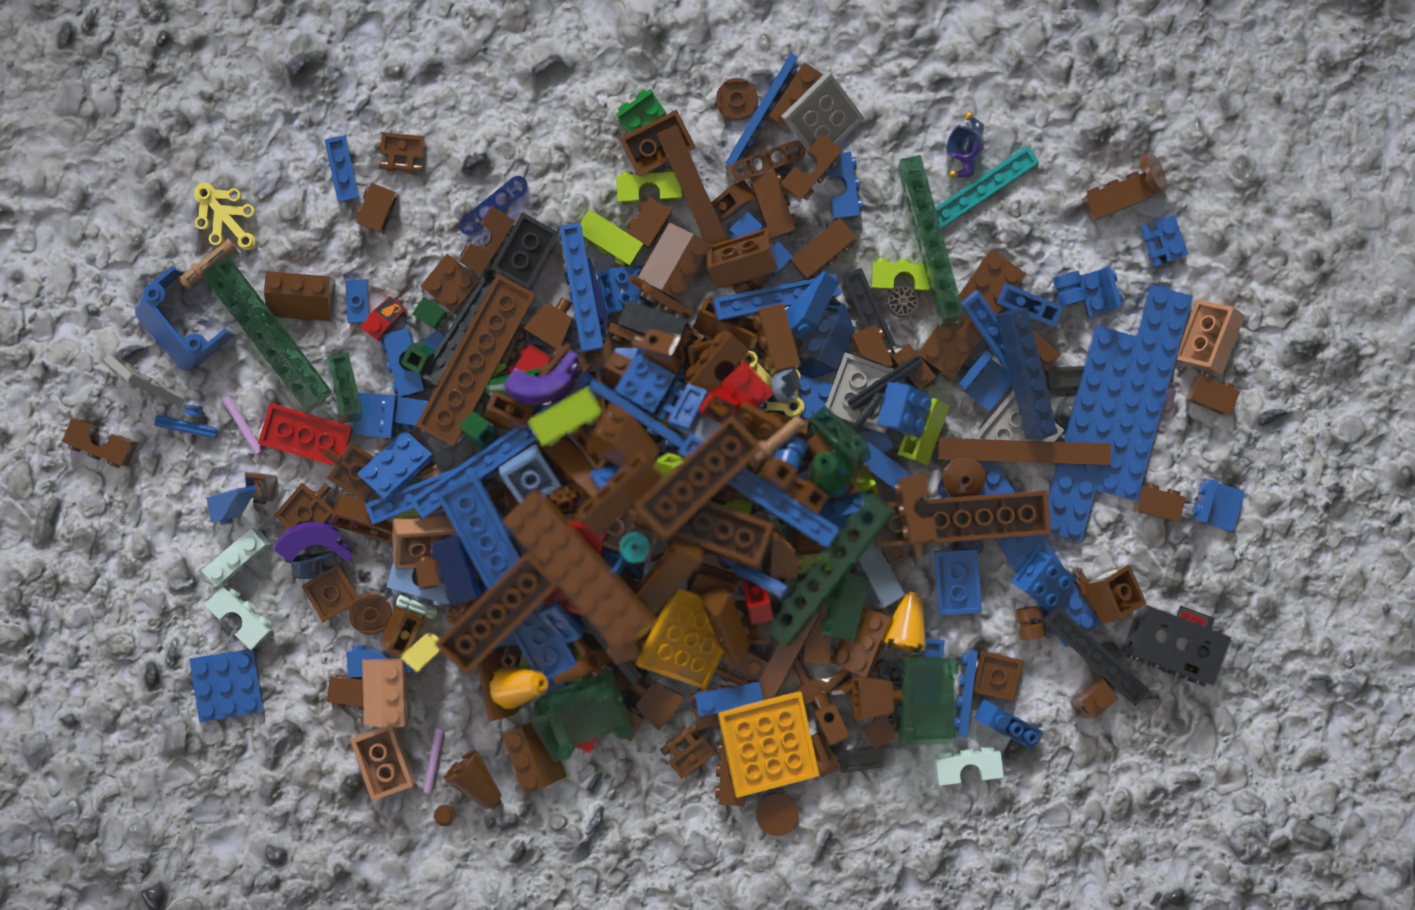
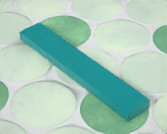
M1026 146L921 218L934 235L1037 166L1040 162L1029 146Z

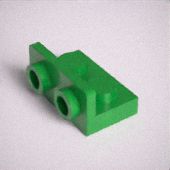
M651 89L648 91L642 90L635 96L636 99L630 104L626 102L618 108L617 118L628 133L666 114L665 109L654 96Z

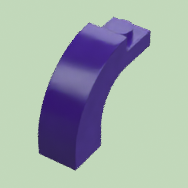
M569 351L554 372L538 378L528 376L515 369L503 387L509 396L523 403L536 405L556 401L575 386L571 376L578 372L580 361L575 353Z
M307 522L296 525L284 532L273 544V550L290 563L301 550L310 545L326 546L347 562L353 556L350 549L352 546L344 539L338 540L341 537L340 530L321 522Z

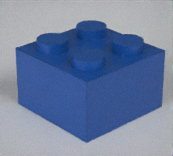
M888 382L877 424L899 435L921 438L922 432L925 429L927 414L931 408L932 397L909 385Z

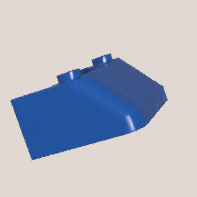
M171 266L144 289L135 307V315L178 368L184 371H192L236 334L233 331L223 329L210 341H207L202 335L197 333L190 334L185 339L158 308L166 298L165 289L178 279V275L182 276L185 273L182 269Z

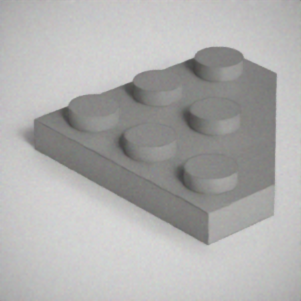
M109 353L105 357L104 361L110 365L108 369L116 373V376L124 380V383L134 389L138 387L143 390V393L152 398L157 395L161 397L160 401L172 407L175 404L181 407L185 400L169 388L167 390L165 386L158 383L155 379L145 373L141 374L132 365Z
M1013 389L973 439L1055 442L1064 429L1056 424L1058 432L1056 435L1042 440L1025 439Z

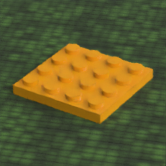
M679 587L677 593L668 598L643 648V654L638 658L636 664L641 668L706 690L724 651L718 644L699 598L700 595Z
M798 691L717 713L734 793L737 798L819 776L802 692Z

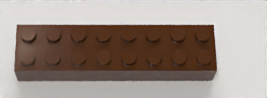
M533 490L503 520L507 527L618 652L627 651L658 621L542 491Z
M1047 490L916 500L914 504L915 513L921 518L934 517L937 539L917 543H908V539L904 540L902 527L905 526L904 518H900L898 505H901V502L872 504L874 547L1051 534Z

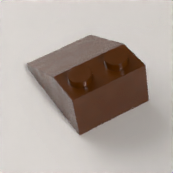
M610 403L585 446L621 468L641 450L654 461L661 448L630 413L613 403Z

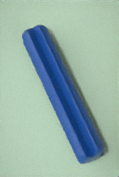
M157 415L154 422L155 426L211 439H216L219 432L218 428L162 415Z
M738 563L733 567L736 574L779 597H784L788 592L786 585L758 570Z

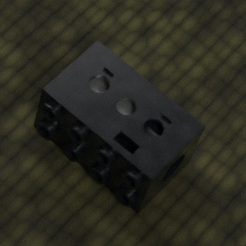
M1145 604L1137 609L1122 651L1128 653L1127 658L1143 664L1147 660L1148 666L1164 672L1168 668L1167 673L1184 680L1188 676L1187 681L1206 687V684L1214 686L1232 637Z

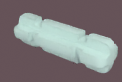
M399 595L396 605L400 608H406L408 611L424 615L430 619H434L437 614V609L433 606H427L425 603L409 599L403 595Z

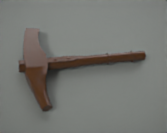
M582 638L574 640L572 643L581 658L569 670L556 674L554 677L557 683L585 678L591 674L597 677L603 672L601 668L612 659L604 648L590 651Z
M773 607V626L781 640L786 630L775 611L776 609ZM798 655L793 668L802 685L795 692H802L804 705L811 703L812 706L816 705L813 697L821 693L826 695L828 691H831L841 683L851 671L842 668L837 673L826 678L811 680Z

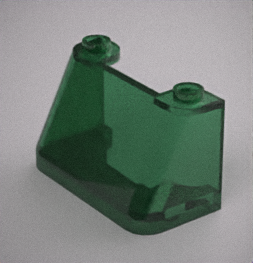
M901 654L900 665L905 673H901L902 710L900 726L902 728L898 729V741L903 746L952 743V739H956V726H953L954 680L955 674H958V661H955L953 656Z
M611 672L603 673L597 677L540 696L534 704L532 725L554 762L569 759L575 750L576 744L613 732L616 739H627L634 735V725L618 682Z

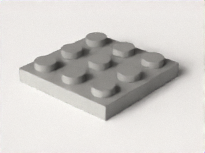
M828 71L781 116L807 151L822 133L838 145L864 119L849 96Z
M845 353L823 414L853 424L861 414L860 410L864 405L853 411L847 401L894 369ZM904 378L898 381L897 384H903ZM882 399L875 408L876 412L871 419L868 418L862 427L884 435L886 428L877 424L883 403Z

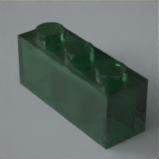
M349 352L328 355L326 366L340 424L362 420L363 411Z
M826 405L809 418L813 433H819L830 448L855 471L872 458L868 443Z
M837 571L833 579L832 595L827 604V615L822 624V634L842 640L855 641L869 578Z

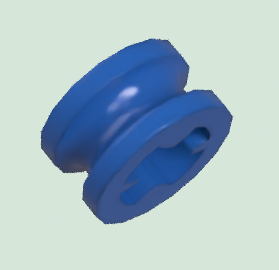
M184 404L186 411L183 412V415L203 417L201 410L204 407Z

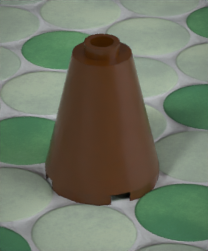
M475 749L462 756L463 760L461 762H455L444 775V780L483 808L494 809L501 803L500 798L502 794L480 754Z

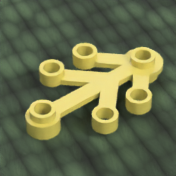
M209 183L199 184L194 190V197L200 203L199 217L195 220V226L201 230L208 229L210 222L207 217L210 205L214 210L213 233L209 236V242L215 246H220L223 243L222 226L224 221L237 236L239 246L246 251L253 250L257 245V239L252 234L245 233L230 215H242L252 218L256 214L255 208L249 204L243 207L220 205L216 199H229L232 202H238L242 198L241 192L235 188L229 191L215 190ZM203 190L208 191V194L205 197H202L201 195ZM233 192L238 193V196L235 199H232L231 194ZM247 208L252 209V212L249 215L245 214V210ZM201 220H205V225L203 227H200L199 222ZM218 235L219 241L214 243L213 238ZM248 237L250 241L247 245H244L243 240Z
M748 351L740 363L744 362L746 356H751L753 362L750 364L751 367L772 389L773 378L757 363L756 354ZM795 370V371L797 372L798 376H799V379H800V377H801L800 372H799L798 370ZM797 389L793 394L797 398L791 402L797 404L795 411L790 410V403L768 402L767 400L765 401L767 408L761 411L780 410L784 411L787 416L795 417L802 414L804 402L798 397Z

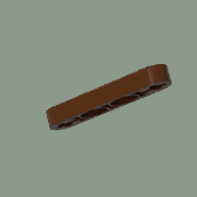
M799 140L791 141L732 163L729 166L728 174L734 181L745 180L803 158L806 148ZM798 147L799 151L797 153L787 155L786 151ZM774 151L779 152L781 155L779 163H775L772 160ZM755 158L762 161L763 166L761 170L754 168L753 161ZM747 166L748 168L747 171L741 172L740 174L735 173L737 167L742 168Z

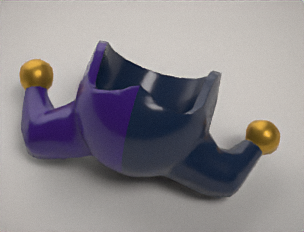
M966 112L964 115L965 120L970 121L972 128L962 125L956 126L947 141V155L961 161L963 167L960 171L951 170L949 172L951 179L973 176L976 159L981 156L984 150V139L982 137L984 124L976 119L972 112Z

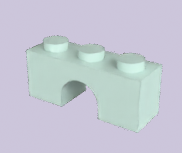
M251 528L207 565L202 572L215 587L223 586L239 572L238 569L250 559L257 557L271 543L258 528Z
M222 586L206 602L205 606L219 620L225 619L231 612L239 614L243 624L235 635L250 650L255 649L274 630L270 627L271 622L264 616L260 617L255 612V606L249 601L245 602L240 597L241 593L234 586Z
M994 746L981 747V751L974 752L973 749H962L958 754H952L951 751L940 752L939 756L934 757L936 780L939 786L961 783L960 772L964 766L969 764L977 766L979 777L982 780L1004 777L1001 752L998 749H994Z

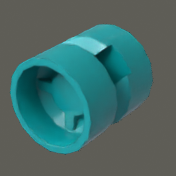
M641 533L629 534L621 543L622 555L632 562L643 560L650 551L649 540Z

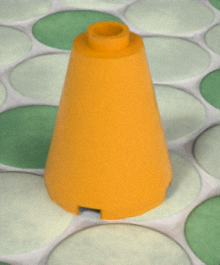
M906 592V595L900 598L892 617L894 620L885 639L884 646L890 643V648L914 652V649L917 648L920 649L919 653H923L926 649L923 599L919 597L918 593Z
M505 666L500 667L494 672L493 681H490L492 699L497 705L502 706L503 709L517 708L544 694L548 688V681L544 674L514 666H509V668Z

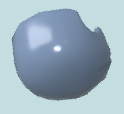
M794 369L777 372L772 380V392L775 398L785 404L791 403L797 398V396L793 395L800 388L797 372Z

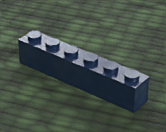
M1028 308L1011 309L996 314L1025 439L1042 440L1058 434Z

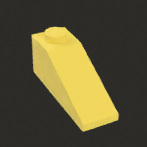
M435 633L425 634L401 658L414 670L420 671L428 666L440 653V650L434 645L440 637Z

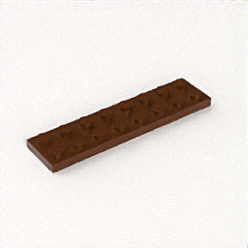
M497 274L416 424L418 428L455 446L462 434L458 426L475 410L486 389V385L494 375L535 299V293Z

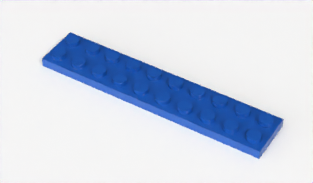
M1155 285L1149 286L1136 334L1138 336L1109 439V443H1111V465H1102L1096 491L1132 501H1137L1193 298L1191 295Z
M1098 325L1094 326L1084 363V370L1079 382L1080 385L1077 388L1063 442L1109 443L1138 336ZM1057 463L1048 494L1051 534L1082 542L1102 465Z
M978 461L984 468L986 480L983 489L976 496L1015 493L995 461ZM967 476L961 479L962 483H967L969 481V477ZM1043 534L993 538L1016 574L1037 548L1051 556L1064 568ZM1073 583L1057 605L1088 633L1101 625L1094 612L1090 611L1083 596L1078 594L1079 589ZM1034 600V602H1035V604H1036L1037 606H1041L1039 603H1037V602ZM1042 607L1043 616L1046 617L1050 612ZM1056 634V636L1058 637V639L1064 647L1069 646L1064 640H1062Z
M474 474L436 495L489 590L521 558V555L477 474ZM543 599L511 633L532 671L544 674L547 681L554 679L556 674L572 668L578 660L569 644L565 643L540 616L541 608L547 606L544 604L545 599Z

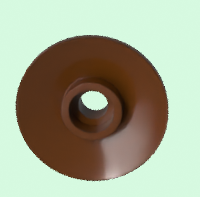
M959 457L947 464L943 471L942 480L946 491L953 497L976 496L984 487L986 475L984 468L977 460L970 457ZM963 477H969V481L967 483L961 482V479Z

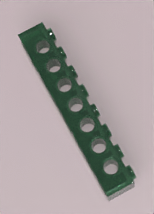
M917 155L902 158L899 161L897 170L939 325L943 327L961 323L965 314L922 157Z
M227 257L213 263L203 278L304 410L308 412L320 406L333 391L231 258Z
M867 495L860 504L862 507L857 513L854 512L848 518V525L845 529L837 532L833 538L835 540L834 543L822 551L820 554L822 558L817 564L814 563L808 569L807 573L809 575L804 581L801 580L794 587V594L782 602V609L778 614L775 613L773 615V620L768 621L769 626L765 630L784 647L793 644L897 512L878 495ZM869 512L873 515V522L871 524H867L865 520ZM856 529L860 533L858 541H854L852 538V533ZM842 546L847 552L843 559L839 556V549ZM829 563L833 567L831 575H828L825 570ZM815 580L818 581L820 584V588L817 592H815L812 588V584ZM802 597L805 598L807 603L804 609L799 605ZM788 614L793 617L792 625H788L786 622Z

